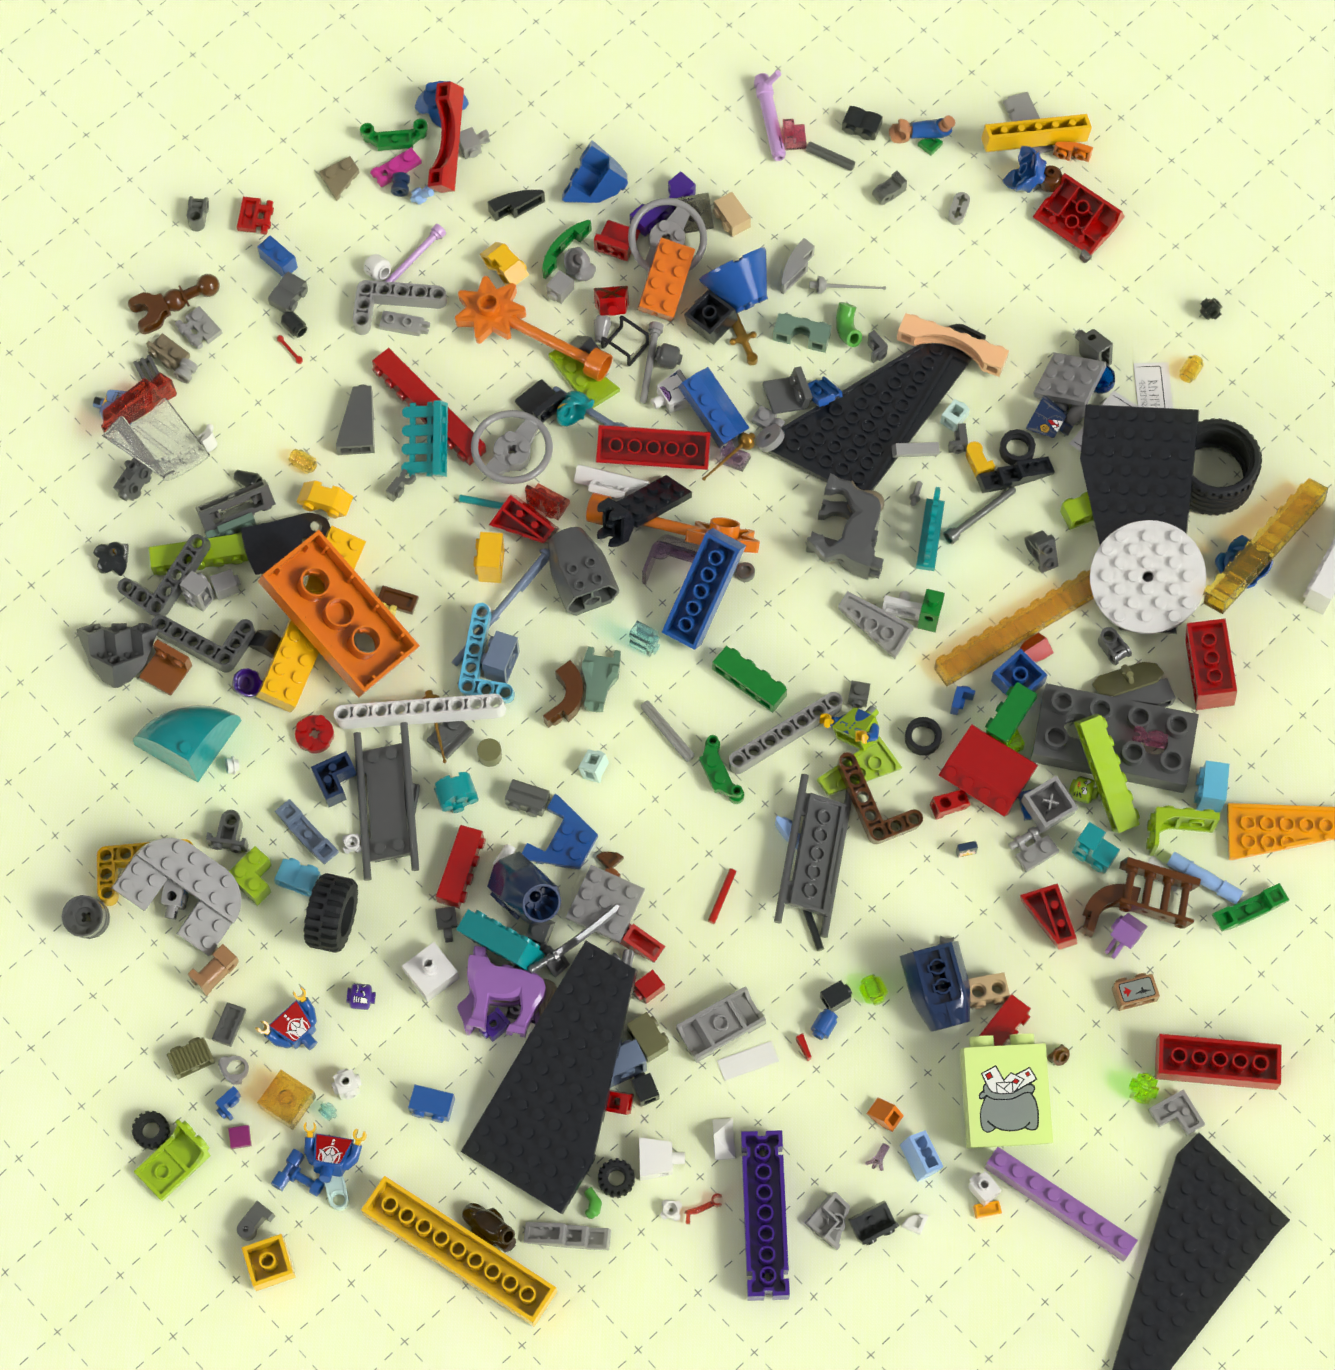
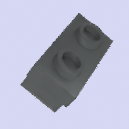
M1041 530L1024 538L1025 545L1029 553L1038 562V569L1041 573L1058 567L1056 542L1052 534L1047 535Z
M227 810L222 814L216 837L207 832L206 841L210 848L215 850L225 848L234 853L247 852L249 844L246 838H242L240 841L243 822L237 811ZM231 819L236 820V822L232 825L227 824L228 821Z

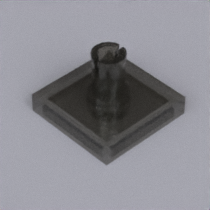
M709 193L674 198L692 206L701 216L706 230L714 228ZM689 215L683 231L685 233L699 231L691 215Z

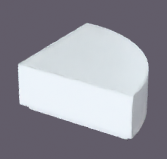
M916 1214L910 1216L903 1222L901 1227L921 1235L929 1215Z

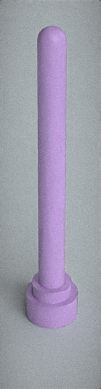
M435 224L431 228L430 236L385 281L395 282L435 240L442 239L446 235L445 229L441 225Z

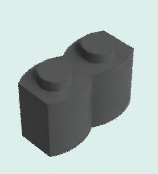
M288 271L269 295V305L283 313L294 311L298 305L297 301L301 297L304 298L308 292L307 282Z

